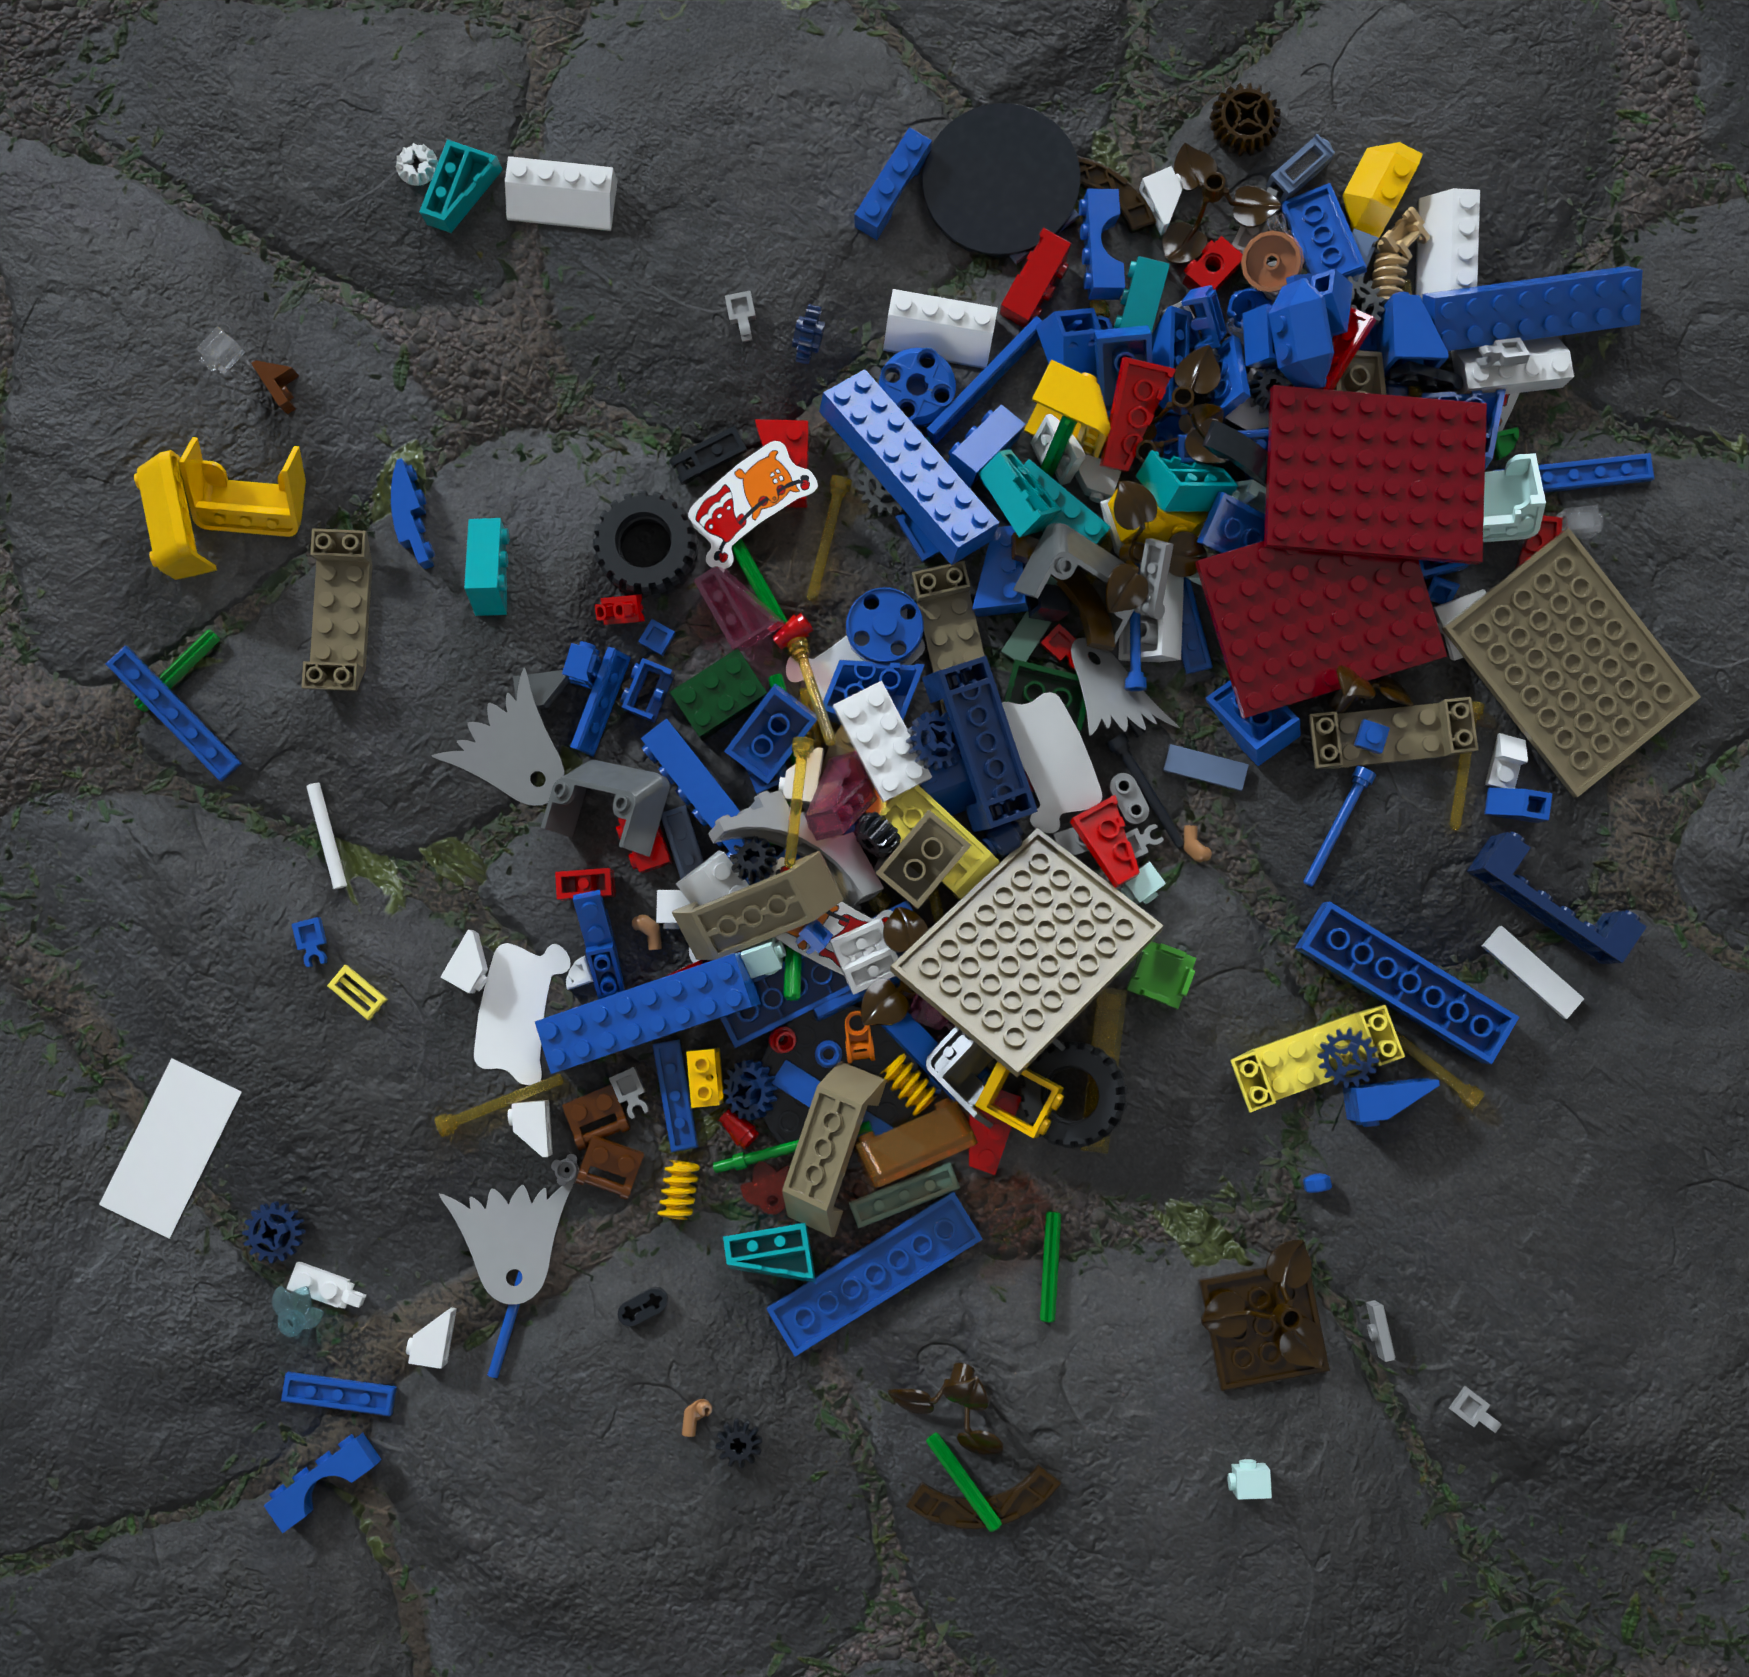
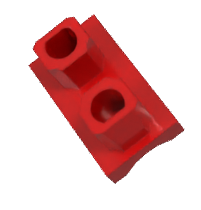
M642 595L601 598V604H595L597 621L603 620L604 625L645 621L644 615L641 612L643 611V605L641 604Z

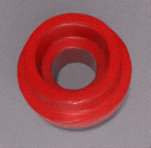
M787 1026L775 1028L769 1037V1045L777 1053H787L796 1044L795 1033ZM784 1035L783 1041L778 1043L780 1037Z

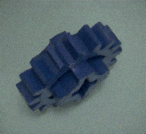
M809 304L805 317L799 316L792 342V347L797 348L796 362L808 365L812 352L818 353L821 347L825 322L820 321L821 307Z
M938 710L933 711L931 714L925 712L920 716L921 718L917 717L912 722L914 726L907 730L912 736L906 740V743L913 745V748L908 752L909 754H917L916 763L923 760L925 769L933 765L934 771H938L942 766L944 769L952 766V763L954 764L960 760L958 755L961 752L951 722L948 720L947 712L941 715V717Z
M1352 1027L1348 1028L1346 1034H1343L1342 1030L1338 1028L1336 1030V1037L1329 1033L1326 1036L1329 1043L1321 1042L1320 1047L1325 1052L1317 1054L1318 1058L1324 1059V1062L1319 1064V1069L1326 1068L1328 1070L1324 1077L1329 1078L1333 1076L1335 1078L1334 1085H1337L1339 1081H1344L1345 1088H1348L1350 1082H1354L1355 1086L1359 1087V1079L1362 1078L1368 1082L1370 1078L1367 1073H1376L1377 1069L1372 1066V1063H1378L1379 1058L1372 1054L1378 1051L1377 1046H1369L1372 1038L1368 1037L1364 1040L1362 1038V1030L1355 1035L1353 1034ZM1341 1040H1351L1348 1045L1342 1047L1335 1045ZM1360 1045H1362L1366 1051L1367 1060L1361 1057L1358 1049ZM1348 1051L1352 1052V1058L1356 1061L1350 1060L1348 1064L1344 1063V1057L1341 1053L1346 1055ZM1329 1055L1336 1059L1338 1065L1336 1070L1330 1063ZM1349 1070H1361L1358 1074L1346 1075Z
M746 1060L735 1063V1069L727 1071L730 1078L723 1081L728 1085V1089L723 1090V1093L729 1096L725 1103L733 1105L730 1112H739V1119L747 1118L750 1121L765 1117L767 1111L773 1110L770 1102L777 1101L773 1091L778 1090V1087L772 1086L775 1076H768L770 1068L762 1067L761 1061L753 1062V1060Z
M275 1201L271 1203L270 1207L266 1203L260 1205V1211L257 1209L251 1211L250 1213L254 1219L245 1220L244 1223L249 1226V1229L242 1231L243 1235L249 1236V1240L244 1242V1246L252 1245L253 1247L249 1254L253 1255L258 1252L259 1261H263L268 1257L269 1263H274L277 1261V1258L280 1261L288 1259L287 1253L289 1255L297 1253L294 1246L303 1244V1241L298 1236L306 1231L299 1229V1225L304 1220H296L295 1216L298 1210L289 1212V1204H283L279 1208V1202ZM278 1215L282 1216L287 1222L280 1220ZM259 1223H260V1224H261V1227H260L259 1232H258V1234H257L258 1225H259ZM276 1228L278 1234L272 1236L270 1231ZM291 1231L290 1239H289V1241L287 1242V1239H286V1238H287L289 1232ZM261 1243L268 1245L270 1249H267Z

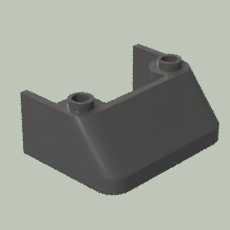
M1055 522L1048 525L1013 591L1038 599L1050 575L1061 580L1068 579L1077 567L1107 585L1112 570L1116 566L1125 563L1068 525ZM1134 609L1116 613L1108 612L1114 632L1115 644Z
M588 760L554 783L541 828L573 838L587 788L616 794L613 802V812L617 817L626 820L619 847L650 857L670 788L669 781L665 776L608 762Z
M955 1026L928 1055L926 1060L927 1070L976 1120L990 1129L993 1124L975 1104L985 1087L984 1083L977 1076L994 1058ZM1057 1038L1052 1042L1061 1051L1066 1048Z

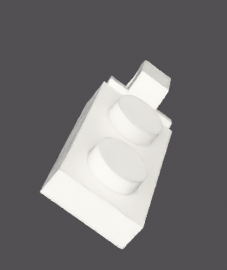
M303 1262L296 1263L287 1289L337 1308L345 1309L347 1304L359 1308L363 1305L366 1294L353 1290L355 1284L351 1283L349 1279Z

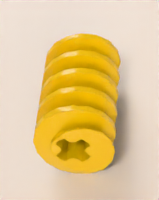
M902 1054L881 1073H886L884 1079H887V1082L894 1081L890 1088L891 1091L901 1089L898 1096L899 1099L909 1098L905 1105L907 1108L913 1105L916 1106L913 1115L916 1116L937 1097H933L936 1088L933 1086L926 1089L929 1080L925 1078L918 1081L921 1071L917 1070L911 1073L910 1071L914 1064L912 1062L903 1064L906 1055Z
M669 1160L673 1163V1166L665 1167L664 1170L672 1175L671 1177L663 1178V1182L669 1184L670 1188L661 1189V1192L667 1195L668 1199L659 1201L660 1204L666 1206V1210L658 1211V1215L672 1219L687 1220L688 1218L684 1216L692 1215L693 1210L686 1205L694 1204L695 1199L688 1194L695 1193L697 1189L690 1183L698 1181V1177L691 1172L698 1171L700 1166L686 1161Z

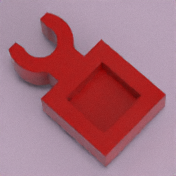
M1058 624L1040 645L1059 663L1065 657L1068 660L1069 667L1076 671L1071 655V647L1076 638Z

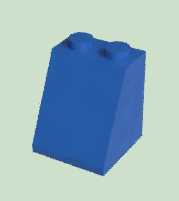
M1408 292L1392 294L1383 306L1385 310L1379 316L1381 320L1376 325L1377 352H1382L1384 377H1390L1391 368L1408 361L1439 369L1448 359V351L1420 295H1410Z

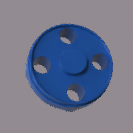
M910 348L895 354L882 368L879 379V386L900 410L904 407H910L914 410L915 413L913 416L908 417V419L916 428L929 426L953 402L955 397L956 383L954 373L948 362L931 348ZM924 358H930L934 361V365L931 368H924L921 366L920 361ZM894 372L899 375L900 379L895 383H890L885 379L886 375ZM943 392L948 395L949 399L945 403H939L935 400L934 396L937 393Z
M876 588L864 593L853 603L846 620V634L851 649L862 660L873 663H905L916 652L923 637L924 621L918 605L906 593L894 588ZM873 599L878 602L879 606L874 610H869L864 606V603L867 600ZM904 609H911L915 612V617L904 619L900 613ZM859 635H865L869 642L864 646H859L854 640ZM897 644L902 645L906 652L903 655L897 656L891 652V648Z

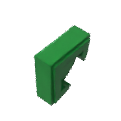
M1518 427L1498 432L1494 449L1496 461L1506 457L1514 449L1519 438Z

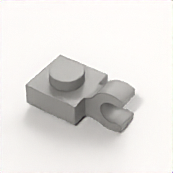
M751 291L725 295L730 325L739 324L742 342L752 341L749 321L756 320Z
M1521 338L1495 340L1493 346L1485 345L1479 348L1483 358H1477L1476 363L1481 369L1488 368L1497 361L1500 362L1501 366L1528 363L1530 353Z
M1466 1386L1463 1387L1449 1407L1451 1411L1473 1427L1480 1421L1496 1433L1502 1425L1486 1413L1490 1404Z

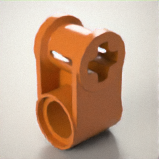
M853 1010L845 1018V1043L848 1064H851L853 1060L870 1059L875 1061L870 1025H864L860 1030L852 1029L849 1024L850 1018L855 1015L861 1016V1010ZM858 1049H867V1050H862V1051H854V1050H858Z

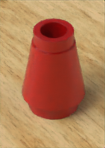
M802 613L797 616L794 614L773 636V639L782 650L809 637V633L813 631V628Z
M728 1109L720 1117L719 1122L722 1123V1126L736 1146L746 1149L755 1141L759 1132L755 1130V1125L746 1119H739L737 1113H731V1109Z

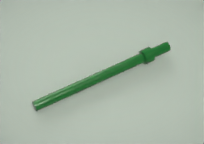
M870 1121L861 1124L858 1135L872 1132ZM799 1140L747 1154L745 1152L733 1154L732 1158L714 1162V1171L719 1173L734 1168L741 1170L748 1168L749 1164L794 1153Z

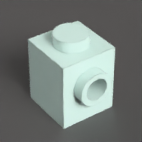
M1150 862L1139 868L1140 873L1137 877L1122 885L1121 892L1131 901L1134 900L1136 904L1142 901L1145 905L1158 896L1156 891L1166 884Z
M776 937L741 950L740 956L752 979L764 974L772 975L782 968L786 951L783 943L777 941Z
M1243 1459L1239 1461V1464H1231L1232 1473H1228V1487L1230 1491H1233L1237 1499L1272 1498L1270 1469L1265 1463H1256L1255 1460Z

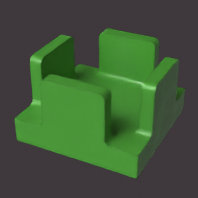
M1151 941L1138 955L1126 990L1178 1009L1182 997L1187 995L1195 973L1193 967L1196 958L1187 955L1184 951Z

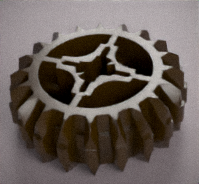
M1241 82L1237 85L1236 90L1231 86L1227 88L1226 93L1222 92L1218 97V101L1214 102L1212 106L1213 111L1209 117L1210 121H1212L1210 130L1215 131L1213 135L1214 140L1222 139L1220 148L1228 145L1229 154L1236 149L1238 150L1239 157L1243 155L1244 150L1251 156L1255 149L1260 153L1265 146H1270L1273 138L1277 136L1278 128L1281 124V119L1278 118L1281 114V109L1275 108L1277 99L1269 100L1271 96L1270 91L1263 94L1261 92L1262 86L1255 90L1252 89V83H1249L1247 88H1244ZM1225 112L1230 115L1229 119L1233 122L1232 128L1226 120ZM1258 112H1260L1263 116L1265 127L1261 124V120L1257 116Z

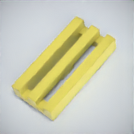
M344 965L327 985L367 1020H371L374 1017L373 1015L380 1010L382 1004L388 1000L348 965ZM345 973L377 999L376 1003L344 977ZM340 981L369 1005L371 1009L367 1011L336 984Z

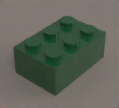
M737 648L670 691L701 741L759 705L766 696L767 691Z
M1015 659L1003 702L1022 705L1034 701L1043 693H1054L1062 700L1080 733L1086 713V706L1078 675Z

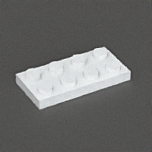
M882 681L833 705L835 713L883 803L932 778L928 768H924V761L921 760L916 763L917 754H909L908 751L913 748V745L906 743V740L911 736L907 732V728Z

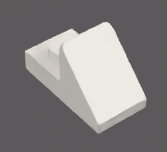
M1501 733L1497 735L1485 785L1494 788L1515 789L1520 767L1528 762L1526 740Z

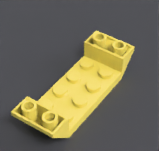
M919 785L884 803L874 787L866 800L859 797L855 802L866 814L868 812H877L880 816L884 815L888 821H892V825L898 829L897 833L901 837L899 843L905 839L928 810L933 812L970 843V848L941 881L954 893L953 895L959 901L1000 863L981 842Z
M1386 1005L1341 1017L1252 1049L1231 1059L1230 1062L1248 1111L1253 1112L1276 1103V1100L1334 1080L1333 1076L1329 1078L1324 1077L1328 1070L1326 1068L1319 1069V1064L1324 1062V1059L1318 1058L1317 1054L1325 1052L1320 1047L1321 1042L1329 1043L1326 1036L1330 1033L1336 1037V1030L1338 1028L1342 1030L1343 1034H1346L1348 1028L1352 1027L1353 1034L1356 1035L1362 1030V1038L1364 1040L1368 1037L1372 1038L1369 1046H1377L1378 1051L1372 1055L1379 1058V1062L1372 1063V1066H1381L1404 1058L1405 1055ZM1341 1040L1335 1045L1342 1047L1348 1045L1351 1040ZM1360 1045L1358 1049L1361 1057L1367 1060L1366 1051L1363 1048V1046ZM1348 1051L1346 1055L1341 1053L1344 1057V1063L1348 1064L1350 1060L1356 1061L1352 1058V1052ZM1329 1055L1330 1063L1336 1070L1338 1067L1336 1059ZM1349 1070L1347 1071L1346 1075L1357 1072L1359 1070Z

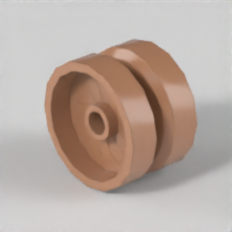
M1273 230L1263 232L1251 239L1243 251L1241 261L1243 275L1248 283L1258 290L1266 292L1280 291L1283 286L1287 285V277L1302 273L1304 256L1298 241L1289 234ZM1270 256H1274L1277 259V264L1274 267L1267 264L1270 261Z

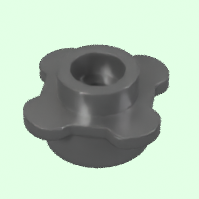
M569 1154L563 1160H554L552 1162L551 1168L555 1171L559 1185L565 1186L568 1181L576 1180L579 1171L576 1155ZM566 1167L570 1169L569 1172H565Z

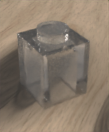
M218 326L196 348L203 356L200 361L212 372L217 368L223 375L245 353Z
M1598 505L1566 508L1557 514V517H1563L1562 531L1569 528L1577 539L1592 538L1600 533L1603 527V516L1599 513Z

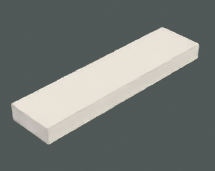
M1499 926L1481 946L1563 1019H1567L1584 1000L1579 993L1504 927Z

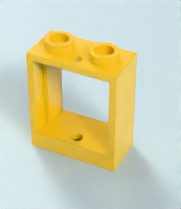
M720 1048L686 1052L691 1108L717 1106L724 1103Z
M997 1062L975 1106L1032 1138L1039 1137V1134L1044 1135L1051 1124V1120L1047 1119L1053 1109L1058 1110L1064 1099V1096L1061 1094L1064 1088L1029 1068H1026L1021 1073L1023 1076L1051 1090L1034 1126L994 1105L1010 1073L1001 1063Z

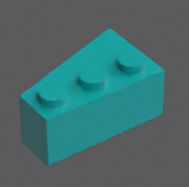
M447 139L419 211L425 223L452 233L502 172L503 169L497 156Z
M1138 256L1135 262L1131 261L1127 277L1131 278L1129 289H1124L1120 304L1124 305L1122 316L1117 315L1113 329L1148 325L1152 333L1169 263Z
M1010 449L999 451L978 473L983 485L990 491L1019 538L1040 532L1062 510Z
M1153 450L1150 451L1136 475L1143 486L1153 494L1158 507L1166 512H1209L1218 491L1232 496L1238 487L1224 468L1196 461L1193 465L1180 463L1181 458L1173 456L1171 460L1159 457V452Z
M501 518L469 519L464 589L475 616L507 615L506 568L508 567V554L506 545H509L510 537L509 530L504 528Z
M806 1223L723 1237L726 1263L730 1269L816 1283L809 1231Z

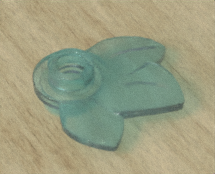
M279 1286L273 1294L272 1306L279 1316V1330L284 1335L294 1337L304 1329H312L320 1323L324 1312L321 1309L311 1307V1295L308 1286L300 1287L290 1294L284 1287ZM288 1319L292 1321L293 1327L289 1325Z

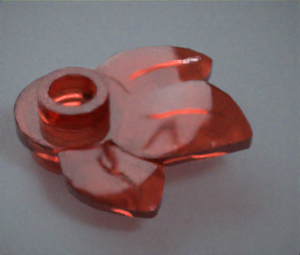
M762 1161L757 1162L753 1170V1182L744 1183L740 1186L744 1199L750 1204L760 1205V1208L767 1214L774 1215L780 1213L785 1207L782 1189L790 1166H786L776 1173L775 1169L769 1164ZM769 1196H776L778 1203L770 1205L768 1203Z

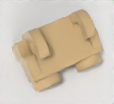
M1409 207L1402 215L1403 218L1395 223V227L1392 230H1388L1378 241L1377 248L1380 253L1387 252L1399 255L1397 252L1403 254L1401 257L1410 261L1412 254L1408 247L1419 235L1420 237L1417 240L1422 244H1425L1430 239L1428 232L1423 227L1425 222L1414 207Z

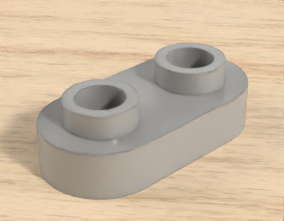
M1120 773L1114 776L1109 783V792L1111 796L1116 795L1118 801L1117 808L1121 816L1129 824L1137 825L1142 823L1149 815V806L1135 779L1127 773ZM1120 782L1127 783V791L1119 789ZM1132 806L1140 808L1139 815H1134L1131 812Z

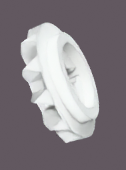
M413 143L408 148L403 147L400 155H396L397 163L395 167L400 178L414 186L430 182L438 164L433 150H430L424 144L416 145ZM415 156H417L420 162H423L419 164L418 173L413 165H410L414 163Z

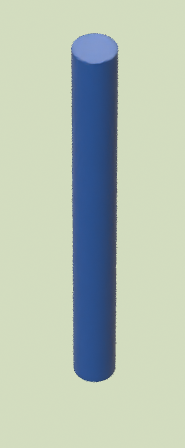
M518 1271L514 1286L519 1285L522 1281V1273ZM508 1304L487 1374L489 1377L498 1378L520 1304Z

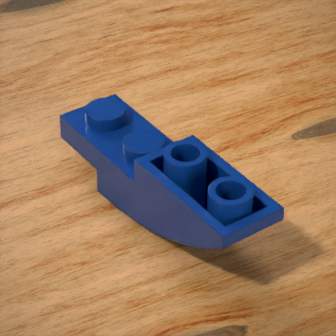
M400 458L396 461L391 484V510L394 528L399 543L405 549L413 548L418 564L425 570L434 566L432 557L435 556L431 543L429 541L425 542L422 533L426 532L422 519L419 517L426 514L423 505L427 504L423 491L421 489L417 490L414 481L418 480L414 467L412 464L408 465Z
M601 890L573 895V902L585 942L586 956L598 999L625 991L608 910L605 909Z

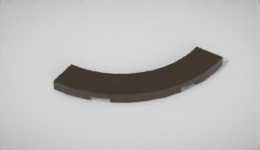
M1078 157L1080 187L1085 189H1119L1120 215L1127 224L1131 234L1156 225L1157 221L1143 196L1138 194L1128 183L1127 179L1101 163Z
M1014 532L1011 536L1012 559L1027 564L1039 540L1029 535L1019 538L1017 533ZM1078 568L1075 569L1072 576L1068 579L1061 580L1053 577L1057 581L1056 584L1070 601L1074 600L1080 611L1079 617L1084 627L1087 647L1112 652L1116 648L1112 624L1099 594L1087 577Z
M1038 1464L1016 1486L1002 1493L984 1498L999 1517L1002 1525L1018 1520L1021 1516L1042 1505L1061 1485V1481ZM924 1482L920 1484L906 1504L907 1508L932 1522L955 1526L960 1529L987 1528L966 1498L942 1493Z

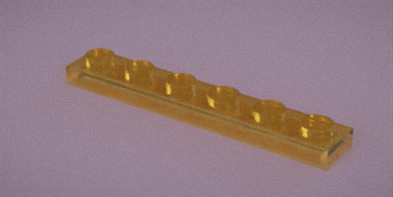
M1105 988L1097 998L1092 1046L1104 1050L1109 1057H1112L1117 1062L1116 1065L1118 1067L1127 990ZM1088 1075L1083 1119L1095 1110L1099 1099L1098 1087L1091 1075ZM1110 1135L1097 1143L1081 1147L1080 1150L1108 1154Z

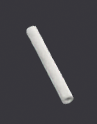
M320 783L309 784L306 787L333 889L344 888L347 886Z

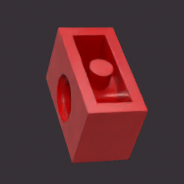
M1223 236L1215 243L1211 240L1202 250L1203 256L1198 261L1193 259L1185 268L1184 273L1186 275L1182 284L1189 290L1212 285L1213 290L1216 289L1217 292L1241 266L1243 254ZM1206 265L1215 266L1217 271H1209L1206 268Z
M611 868L555 872L558 900H573V895L601 890L602 898L616 897L615 874Z

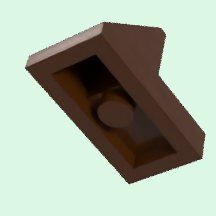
M257 360L251 363L278 406L286 414L294 411L296 408L291 402L294 396L286 385L298 378L299 374L289 366Z

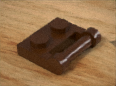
M612 1084L562 1105L579 1150L588 1148L592 1135L605 1138L619 1131L624 1133L631 1130L622 1103H619ZM615 1113L617 1121L586 1134L583 1133L581 1126Z
M592 1135L575 1183L580 1185L586 1183L618 1194L619 1198L628 1200L644 1157V1152ZM590 1166L625 1177L624 1184L588 1173Z

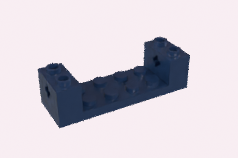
M987 657L976 658L922 677L930 703L942 699L944 701L977 800L976 803L965 806L973 832L991 829L1038 812Z
M1505 832L1491 836L1467 870L1469 874L1599 963L1615 964L1624 962L1647 927L1639 922V916L1628 910L1603 913L1595 926L1586 921L1584 923L1575 918L1576 913L1565 906L1559 907L1552 902L1553 898L1542 890H1534L1529 886L1530 882L1526 878L1518 874L1513 875L1531 848L1524 843L1525 839L1515 832Z

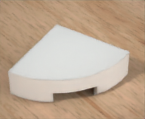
M587 956L579 958L571 966L566 978L567 990L594 982Z

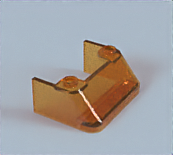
M946 1098L935 1103L936 1109L894 1129L877 1135L870 1131L859 1136V1142H855L853 1149L868 1184L874 1188L881 1187L978 1143L976 1136L958 1102Z

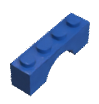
M910 127L908 128L854 214L855 228L878 240L891 219L892 212L908 182L915 175L918 176L922 170L926 157L932 148L931 139Z
M1087 189L1084 198L1079 201V216H1083L1080 239L1084 240L1085 248L1082 250V264L1086 265L1083 287L1088 290V300H1119L1125 289L1124 263L1112 258L1104 249L1101 241V234L1113 228L1119 218V189Z
M361 1433L356 1438L352 1434L338 1444L340 1449L333 1455L330 1451H327L315 1460L317 1466L311 1471L307 1467L292 1477L294 1483L286 1488L282 1484L269 1494L272 1499L264 1507L282 1533L314 1510L312 1493L319 1479L327 1476H338L352 1483L382 1460L364 1433Z

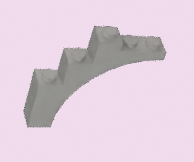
M781 790L772 793L764 791L754 797L755 801L749 808L742 810L737 816L730 817V815H725L715 821L716 825L708 833L713 843L730 839H752L755 835L758 836L759 841L766 839L802 857L820 851L840 892L850 907L873 899L884 889L853 832L846 835L837 833L830 836L817 811L807 815L805 812H801L794 816Z

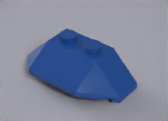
M1302 278L1281 288L1268 314L1278 369L1294 387L1321 389L1326 387V377L1334 355L1325 298L1315 287L1309 284L1310 282L1306 278Z
M1174 306L1167 307L1152 334L1153 364L1176 369L1179 363L1195 350L1194 346L1201 339L1198 331L1191 328L1193 316L1190 311ZM1175 373L1167 384L1162 400L1159 401L1162 409L1166 407L1168 402H1172V393L1178 387L1175 384ZM1170 409L1168 411L1169 413L1179 415L1175 413L1173 409Z

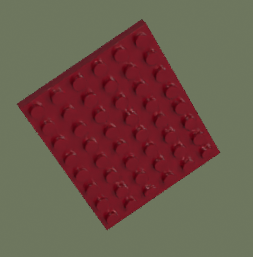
M1273 385L1270 389L1264 547L1479 565L1483 560L1487 403Z
M1264 541L1195 562L1242 719L1341 689L1336 671L1340 665L1352 669L1357 675L1368 681L1447 657L1418 560L1265 548Z

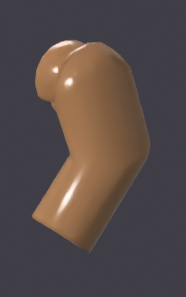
M1184 826L1183 848L1185 852L1197 862L1208 861L1211 858L1212 852L1210 848L1205 847L1197 840L1198 826Z
M641 914L632 919V927L634 930H640L647 935L648 950L662 949L659 924L648 915Z
M698 1399L686 1407L683 1417V1436L694 1437L696 1435L697 1421L704 1416L708 1417L712 1413V1405L707 1399Z

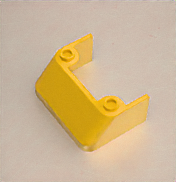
M1051 359L1032 398V401L1036 402L1037 405L1024 432L1034 436L1046 415L1052 414L1059 421L1064 415L1077 422L1072 434L1081 445L1085 454L1099 458L1111 427L1097 378L1089 373L1084 372L1081 374Z
M192 437L179 460V466L192 519L197 526L206 530L285 537L294 536L298 532L301 525L306 484L299 446L293 447L283 469L278 475V484L228 480L223 466L214 461L203 460L198 438Z
M169 450L160 452L139 466L137 473L134 474V481L141 492L152 551L149 553L151 563L154 567H158L161 572L178 580L217 571L215 564L197 553L179 466L181 457L174 451Z

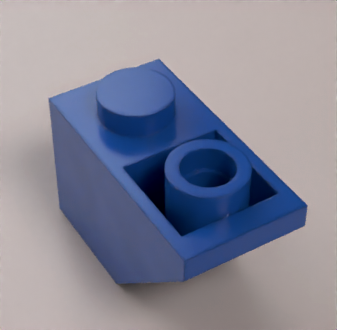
M1336 269L1312 276L1311 285L1325 298L1331 337L1348 332L1353 284Z
M1488 788L1485 815L1533 823L1548 821L1553 793L1529 789Z

